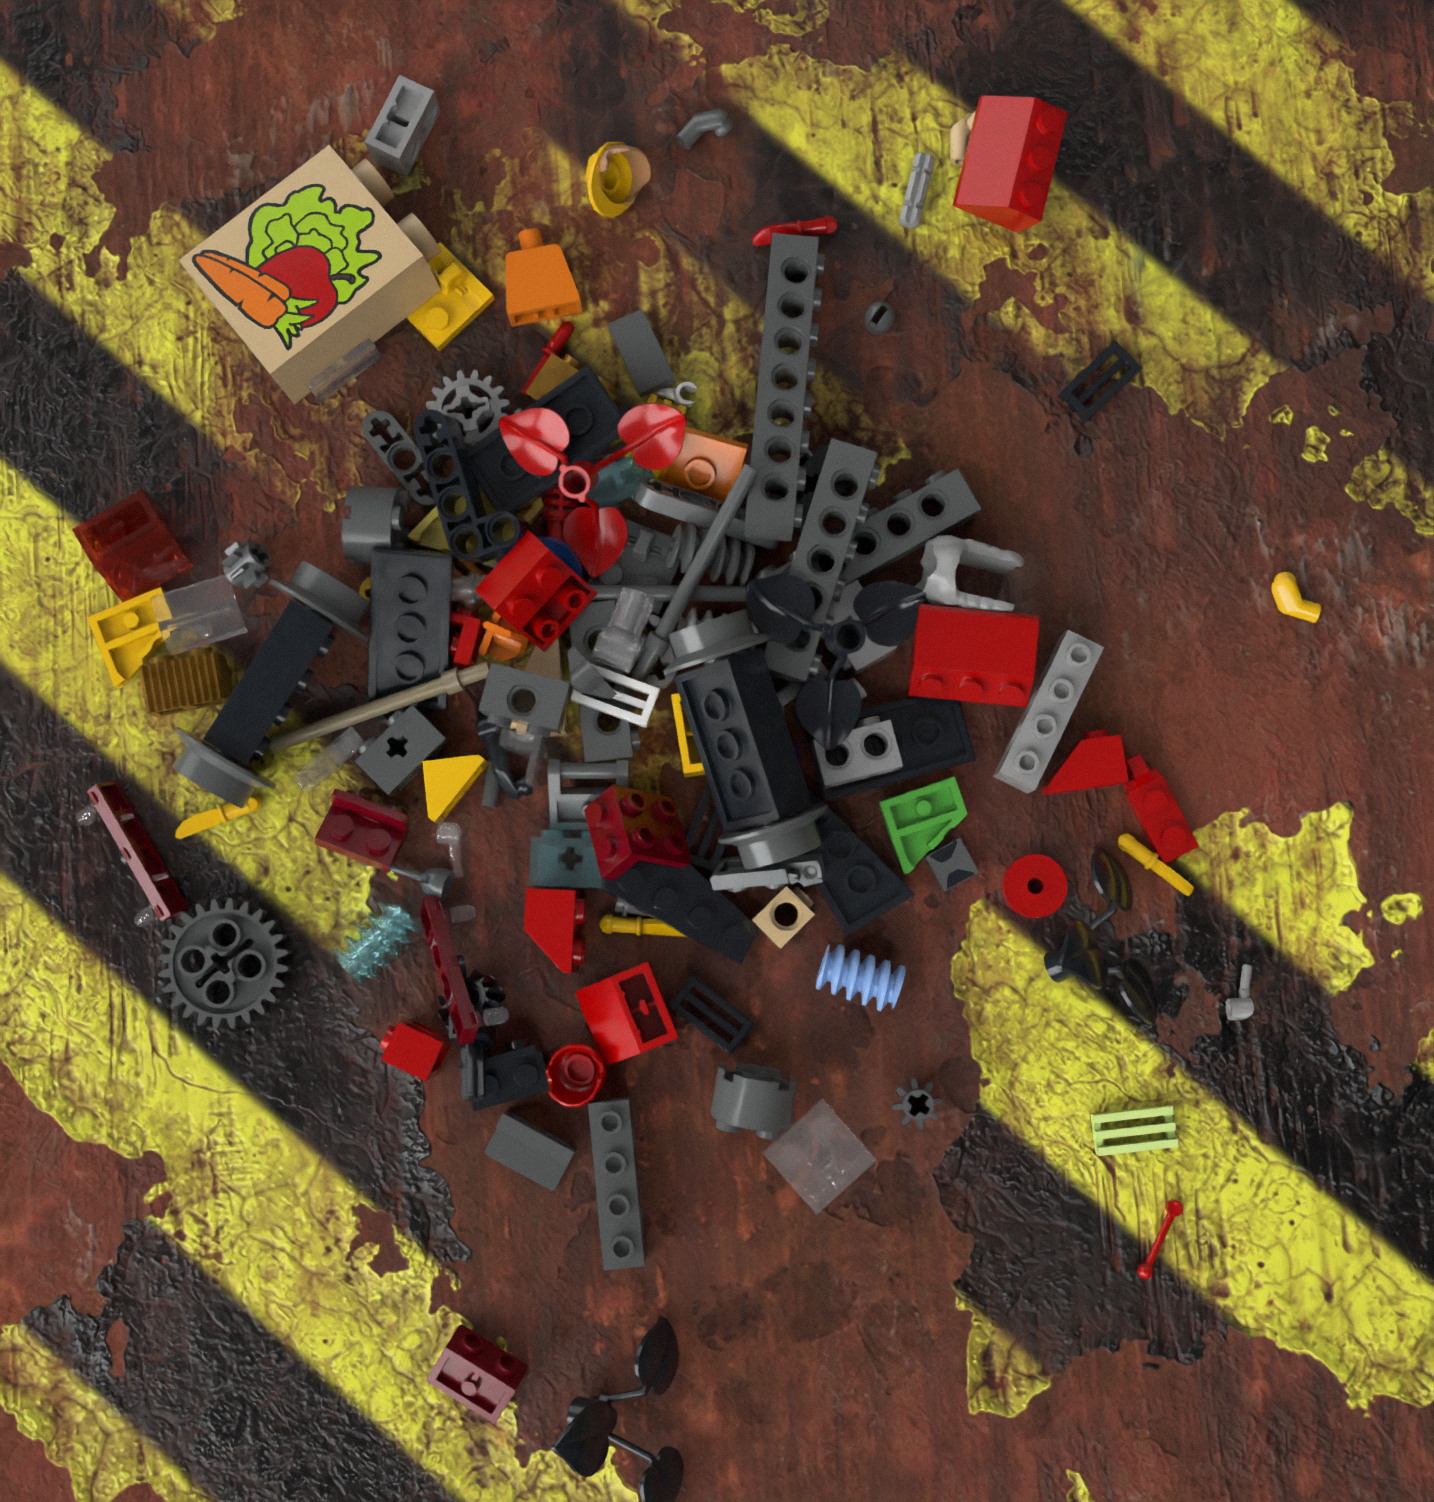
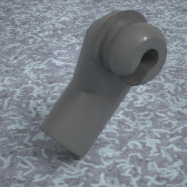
M720 108L694 114L675 138L682 147L690 150L704 132L714 130L717 136L727 135L733 128V121L728 118V112Z

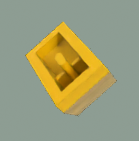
M479 754L422 761L428 818L437 824H441L488 766V761Z

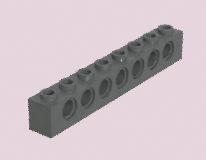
M772 233L750 464L759 472L747 495L744 537L792 541L793 527L801 528L803 504L796 503L797 490L804 491L807 467L799 466L800 454H808L810 430H802L803 418H811L813 394H805L806 382H814L816 358H808L809 346L817 347L819 323L812 322V311L820 312L822 288L815 287V277H823L825 253H818L819 237ZM799 278L802 280V282L794 283L789 281L788 279ZM787 312H795L800 316L796 318H790L784 314ZM784 347H792L796 349L797 352L785 353L781 349ZM788 382L794 387L792 389H782L777 384ZM786 418L791 424L781 426L776 424L774 420ZM783 454L788 460L779 463L773 461L770 456ZM772 490L781 491L785 495V497L779 500H774L769 498L766 495V493Z

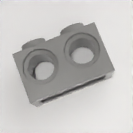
M401 75L398 76L364 142L373 162L405 177L408 176L441 112L433 90Z
M873 716L857 721V728L853 729L849 736L838 745L845 750L847 755L846 763L841 766L829 764L825 758L826 749L815 739H812L811 747L822 789L901 769L903 764L891 720L881 722L879 716ZM869 736L881 738L885 744L884 754L880 756L868 754L864 748V740Z

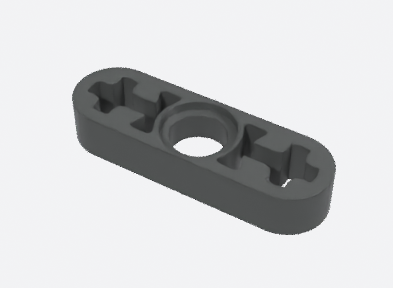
M386 411L370 413L365 418L362 426L365 438L403 487L410 491L414 501L424 509H434L436 507L434 497L430 498L428 495L420 497L423 489L415 479L421 473L429 484L426 471H422L424 464L419 448L390 413ZM379 422L383 426H387L390 423L387 431L396 442L390 447L381 435L373 437L376 434L374 426ZM404 450H409L416 456L415 464L408 470H400L394 463L396 455Z

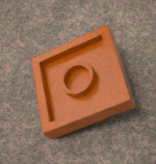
M686 427L683 446L679 456L669 466L660 469L658 480L725 501L743 467L749 444Z

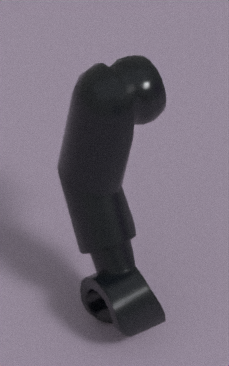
M487 718L482 719L478 723L477 731L480 740L486 741L487 746L484 749L491 770L506 795L516 800L522 796L533 794L527 774L514 777L505 747L497 739V726L487 723Z

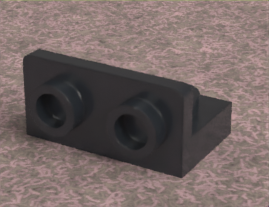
M529 1037L506 1043L507 1051L495 1055L491 1054L490 1048L485 1049L486 1097L480 1102H471L474 1111L549 1090L548 1079L545 1074L547 1064L541 1042L531 1044Z

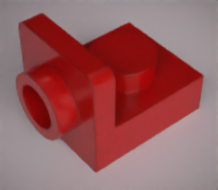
M455 608L454 613H452L451 626L462 629L461 634L455 633L450 649V655L454 656L453 662L459 669L476 665L479 656L478 650L486 630L483 627L482 620L477 619V613L463 608Z

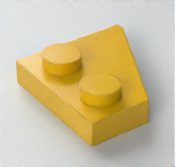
M161 587L87 617L113 685L119 689L124 687L139 671V667L143 666L179 626L166 591Z

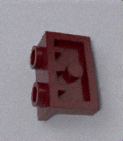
M334 789L331 795L332 805L315 836V845L389 873L408 836L409 817L404 815L395 806L388 804L381 806L370 802L365 796L356 791L347 790L344 792Z
M459 1325L427 1377L426 1382L496 1424L517 1390L528 1366L514 1355L505 1352L484 1339L479 1333L468 1329L464 1325Z

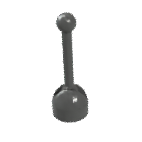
M359 862L363 866H369L367 864ZM393 864L390 870L421 881L424 893L428 896L437 895L440 901H444L447 897L454 876L453 871L436 866L429 868L424 874Z

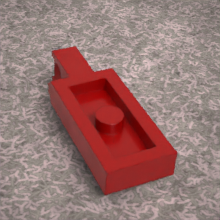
M1136 754L1126 759L1127 774L1130 781L1123 784L1127 792L1124 795L1154 853H1158L1157 859L1165 864L1199 847L1164 777L1160 775L1157 768L1149 770L1141 754Z

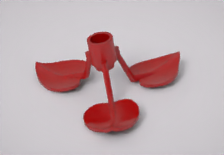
M661 403L638 405L627 411L618 424V434L627 444L625 447L595 465L588 461H577L569 465L568 456L562 451L570 443V430L566 421L556 411L543 407L531 408L499 419L503 440L511 455L522 468L534 475L548 476L557 469L560 459L559 487L566 496L578 498L579 502H586L591 506V508L581 506L569 513L563 524V537L565 543L579 556L581 564L592 578L604 573L618 560L628 539V525L622 512L612 506L599 509L598 502L588 495L598 484V472L629 452H632V457L636 464L644 469L660 470L669 466L679 456L687 424L685 415L672 406Z

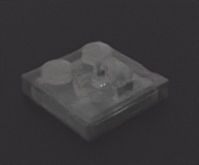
M823 1098L793 1123L789 1130L782 1133L779 1140H775L763 1151L765 1157L816 1215L876 1161V1158Z

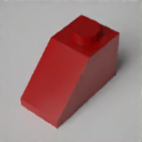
M1108 729L1084 733L1085 739L1080 740L1071 747L1042 786V796L1117 786L1129 782L1121 734L1109 736Z

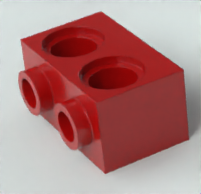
M413 1019L401 1021L395 1027L390 1025L380 1044V1048L385 1050L381 1061L427 1081L438 1076L452 1046V1042L449 1040L448 1035Z

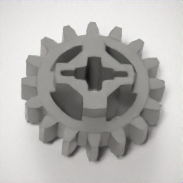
M459 370L457 371V380L454 382L447 376L443 377L446 387L443 390L433 387L432 392L437 400L426 402L428 410L440 411L457 421L460 429L466 433V437L463 436L467 449L499 428V419L507 416L503 412L511 409L509 400H501L506 394L504 388L498 386L493 389L495 382L490 375L481 381L478 370H473L470 378H465L463 372ZM472 390L482 392L490 399L487 397L479 398L472 393ZM456 395L451 404L447 405L448 401ZM467 408H473L474 410L470 419H465L464 417ZM492 421L489 427L481 433L486 423ZM437 424L438 429L442 428L441 424ZM437 432L433 433V436L438 438Z

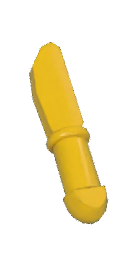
M252 794L244 808L229 803L197 813L180 824L176 830L175 837L182 839L219 825L222 821L226 824L231 819L249 812L253 813L260 808L261 798Z
M1125 833L1118 837V847L1143 864L1146 870L1150 868L1184 895H1191L1194 887L1182 876L1157 859L1158 853L1150 851L1130 834Z
M610 914L605 915L599 921L601 930L607 934L618 932L636 933L638 936L643 933L647 935L687 937L656 919H642L641 916H637V918L614 917Z

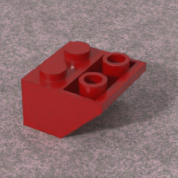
M529 530L475 588V591L496 613L543 652L554 643L598 594Z
M526 888L524 930L563 973L577 972V966L585 964L586 941L579 940L580 924H587L588 900L581 899V892L576 890Z
M650 961L575 991L598 1051L604 1059L605 1066L641 1054L679 1038V1033Z

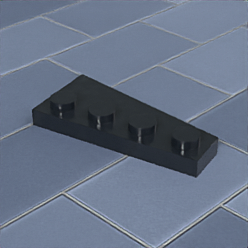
M806 784L812 805L824 803ZM829 807L815 820L823 844L801 855L821 853L826 876L823 882L817 883L816 886L846 936L916 895Z
M638 860L617 879H604L600 890L737 964H742L759 930V927L719 890H713L711 883L691 864L685 868H678Z

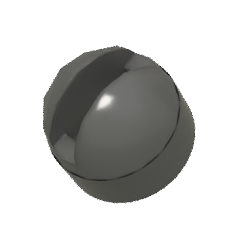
M884 301L870 304L864 314V326L874 335L888 333L895 321L893 308ZM880 309L886 311L878 324L872 321Z

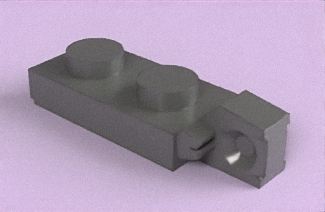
M821 853L799 855L754 869H745L741 856L722 858L712 873L710 881L713 890L727 889L730 892H739L748 887L756 886L775 889L788 883L794 884L799 882L803 886L821 883L826 876V871Z

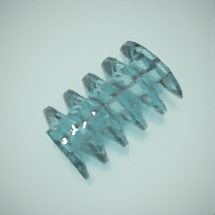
M380 900L378 905L383 913L381 916L371 912L366 914L372 926L367 928L357 924L355 928L360 938L356 940L346 935L344 940L349 948L347 951L336 947L332 949L339 964L357 982L365 987L367 986L363 976L372 980L378 976L374 964L383 968L389 965L385 952L394 956L401 953L396 940L404 944H409L412 941L407 929L417 933L423 930L418 921L396 901L390 905Z

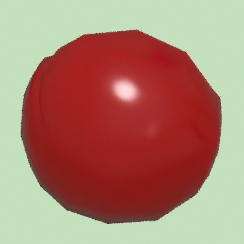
M569 1043L554 1052L545 1070L549 1084L548 1094L564 1107H581L596 1099L604 1089L607 1079V1069L603 1057L595 1047L586 1043Z

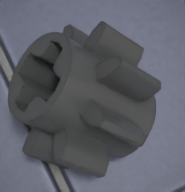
M247 539L241 544L237 540L224 551L228 557L222 561L223 571L226 578L235 586L249 589L254 585L259 588L271 578L267 571L273 567L271 564L272 557L267 548L261 543L251 542Z
M912 1077L910 1078V1087L906 1090L896 1086L895 1090L901 1095L900 1102L891 1104V1108L904 1112L900 1119L901 1124L906 1125L910 1119L916 1121L917 1127L922 1130L924 1127L923 1120L928 1117L933 1120L939 1119L937 1114L933 1112L934 1105L942 1103L943 1100L940 1097H931L929 1094L934 1084L928 1082L923 1088H920L916 1079ZM923 1093L922 1102L926 1105L924 1110L921 1112L915 1109L910 1113L909 1111L912 1106L907 1102L909 1097L913 1095L918 1098Z

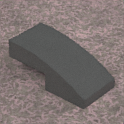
M642 309L606 324L640 398L676 383L663 351Z

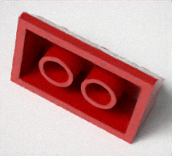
M981 96L978 100L952 206L1016 233H1020L1041 222L1068 112L1035 97Z
M919 604L908 663V696L1027 707L1035 674L1039 616Z

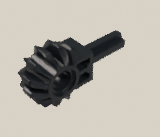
M474 969L469 978L466 975L464 982L470 1001L478 1000L473 1008L475 1012H480L484 1026L478 1027L473 1043L459 1046L444 994L437 996L438 1002L442 1006L437 1011L438 1016L443 1022H446L449 1040L461 1052V1097L466 1102H480L486 1097L485 1048L496 1046V1028H499L496 1016L507 1014L506 1007L502 1003L506 999V994L501 987H498L497 980L492 975L484 976L481 971Z

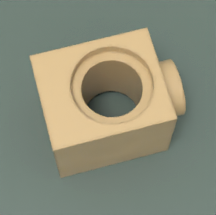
M786 886L752 921L781 949L815 915L809 909L814 903L799 887L791 891ZM789 903L796 909L797 918L791 926H782L775 920L774 912L779 904Z

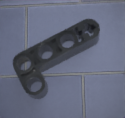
M437 410L423 411L415 419L413 426L414 434L451 553L458 559L476 564L506 555L528 530L531 532L528 521L523 517L506 511L495 512L490 515L486 514L463 435L457 421ZM437 424H441L442 428L438 429ZM437 432L438 438L434 437L433 433ZM453 459L455 462L454 472L445 478L443 467L448 460ZM464 496L467 503L466 509L461 515L457 516L454 510L455 503ZM513 521L515 525L514 536L510 540L504 541L502 537L503 527L506 523ZM476 534L478 538L477 549L473 553L468 554L466 541L471 535Z

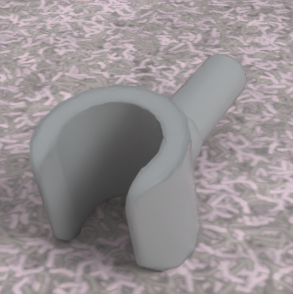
M1243 964L1238 990L1239 998H1227L1226 1016L1228 1020H1244L1254 1012V1005L1249 991L1253 968L1251 965Z

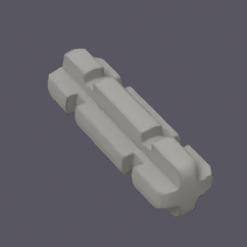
M923 152L915 154L903 202L904 206L902 207L899 224L903 227L910 229L919 227L931 179L930 175L932 174L935 158L931 154Z

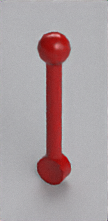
M1170 1200L1166 1203L1165 1210L1167 1215L1145 1263L1140 1264L1137 1269L1138 1275L1142 1279L1152 1277L1153 1263L1174 1218L1180 1216L1183 1212V1206L1179 1201Z

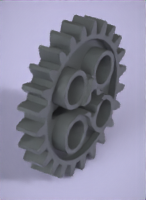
M228 898L224 909L220 899H212L210 911L204 904L198 903L196 904V917L189 912H183L181 915L186 924L184 927L171 924L170 928L176 935V938L162 940V943L171 949L170 954L158 956V960L169 963V968L159 972L158 976L170 977L171 983L162 990L163 992L177 993V996L171 1003L172 1007L183 1004L187 1005L183 1013L184 1018H190L199 1013L197 1025L202 1026L206 1025L212 1017L214 1029L222 1028L227 1018L230 1028L239 1027L240 1016H242L247 1024L255 1022L253 1010L262 1015L268 1014L269 1009L265 1001L279 1002L281 1000L274 989L275 987H288V983L280 978V973L292 970L291 966L282 964V958L292 954V951L280 949L279 944L287 938L286 934L274 935L273 931L279 922L277 920H271L267 923L263 922L267 910L259 909L252 915V902L245 901L238 910L237 899ZM227 924H231L235 928L237 935L235 941L230 946L225 945L221 939V931ZM249 939L253 940L254 943L249 949L241 952L228 962V967L231 970L217 971L206 981L203 987H198L197 983L201 978L212 973L223 964L221 956H232ZM196 950L201 951L205 957L204 967L198 972L192 969L190 965L191 954ZM253 954L259 957L262 964L260 973L255 977L248 974L245 965L247 959ZM220 981L227 983L230 988L229 998L224 1003L217 1000L214 993L215 986Z

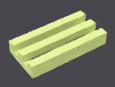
M1165 1105L1090 1114L1096 1155L1105 1156L1178 1147V1139L1175 1138L1176 1125L1173 1122L1172 1116L1174 1114L1173 1106ZM1163 1116V1123L1101 1129V1123ZM1165 1132L1166 1137L1119 1144H1103V1139Z

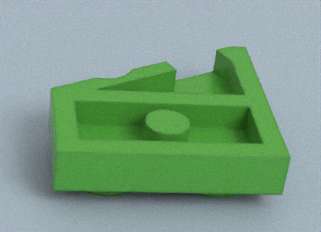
M955 776L878 801L901 872L904 875L910 873L915 868L914 866L930 850H933L943 840L944 836L952 828H955L967 815Z

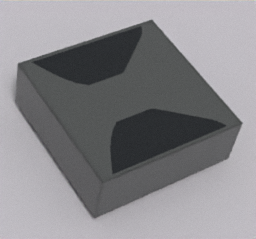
M961 838L924 857L943 892L980 873Z

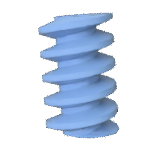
M828 944L818 971L816 989L821 990L825 983L829 981L831 982L832 995H836L844 986L846 987V999L849 1001L857 992H861L862 1005L866 1006L875 997L877 998L878 1011H882L888 1002L892 1003L893 1009L902 988L906 968L899 965L891 974V964L888 960H883L876 969L875 956L869 954L860 963L859 950L854 949L845 958L844 945L838 944L830 953Z

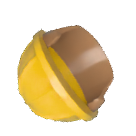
M607 142L595 154L589 157L584 178L587 183L589 200L594 210L601 216L614 218L622 214L635 202L638 192L651 179L650 161L642 150L628 146L623 142Z

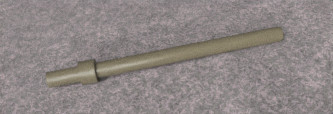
M485 661L459 670L457 667L442 672L440 678L269 737L271 739L269 747L272 752H277L445 692L448 695L463 691L465 690V685L487 678L490 663Z

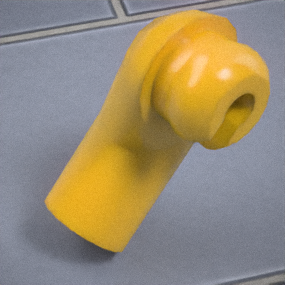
M1281 572L1277 574L1271 589L1279 611L1286 615L1315 623L1321 612V604L1302 599L1296 583V577L1292 573Z

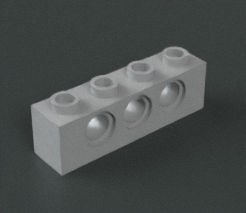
M1067 630L1059 637L1028 701V706L1025 707L992 777L1027 794L1036 790L1104 649L1103 646L1070 630Z

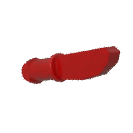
M824 216V218L807 221L797 220V223H776L759 229L753 234L751 241L755 246L771 244L772 233L814 236L825 233L828 235L836 231L838 222L832 216Z
M563 321L547 346L542 348L544 356L520 392L529 396L526 391L551 353L559 357V354L575 330L572 322Z

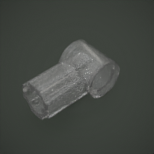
M623 587L608 625L602 628L598 636L592 659L630 673L642 645L640 638L648 623L655 599L638 590Z

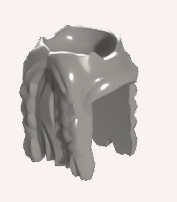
M953 535L937 536L934 539L927 540L925 544L924 554L920 560L923 567L920 582L915 587L926 593L924 602L928 605L1008 613L1013 611L1014 604L960 592L956 584L957 566L961 564L1006 575L1009 571L1014 570V568L1023 566L1024 560L1021 555L1014 551L1002 550L977 540L960 539Z

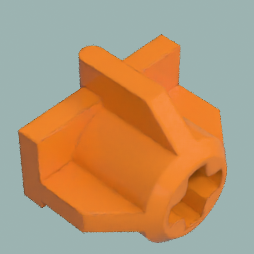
M494 611L491 621L483 623V627L487 631L478 653L490 655L505 662L525 654L532 642Z

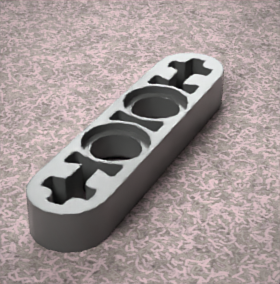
M647 477L642 478L635 495V501L646 509L706 529H710L724 501ZM739 507L725 535L768 549L778 548L781 540L744 537L746 509Z

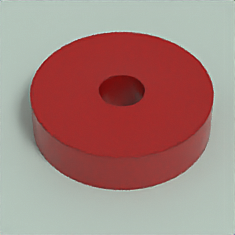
M1040 854L1022 856L1013 861L1003 875V897L1007 905L1021 916L1027 918L1046 917L1057 911L1066 898L1068 889L1066 875L1061 866L1050 857ZM1031 879H1037L1041 884V889L1037 894L1031 893L1028 889V882Z

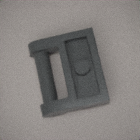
M548 759L550 830H589L584 809L609 788L562 787L561 779H616V785L629 788V759H617L616 763H561V759Z

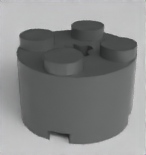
M351 485L348 488L344 506H352V509L349 511L348 518H343L342 521L343 551L345 559L350 560L348 564L371 566V549L373 547L411 549L412 543L407 535L412 531V526L405 525V513H409L411 505L409 490H401V488L357 485Z
M727 1062L718 1064L710 1115L716 1119L715 1127L726 1132H739L740 1127L756 1130V1136L779 1140L781 1132L790 1129L798 1078L791 1074L789 1082L781 1079L782 1070L758 1064L737 1062L736 1070H726Z

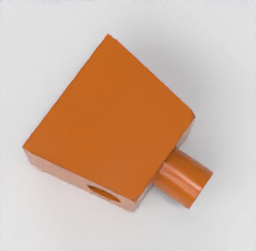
M530 228L521 231L518 234L521 250L509 252L505 256L506 310L511 327L583 313L578 290L560 245L550 244L544 246L540 229Z

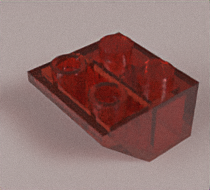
M142 489L72 529L93 566L122 603L155 589L194 566L156 500Z

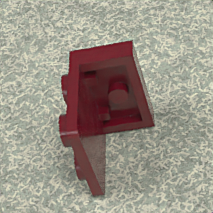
M612 784L584 809L602 879H617L638 860L678 868H685L691 863L678 810L672 798Z

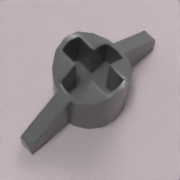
M574 645L567 651L570 684L577 692L612 699L617 694Z

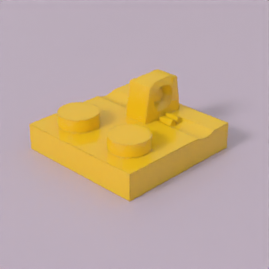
M439 242L438 246L441 252L427 262L441 291L406 318L441 351L495 298Z

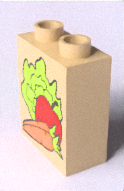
M330 145L178 260L294 404L441 291L427 264L441 250L426 227L413 213H410L396 224L383 208V206L395 198L394 194L375 167L365 158L350 169Z

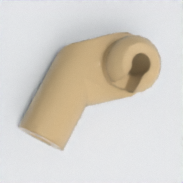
M976 111L967 114L953 125L950 130V163L954 166L963 165Z

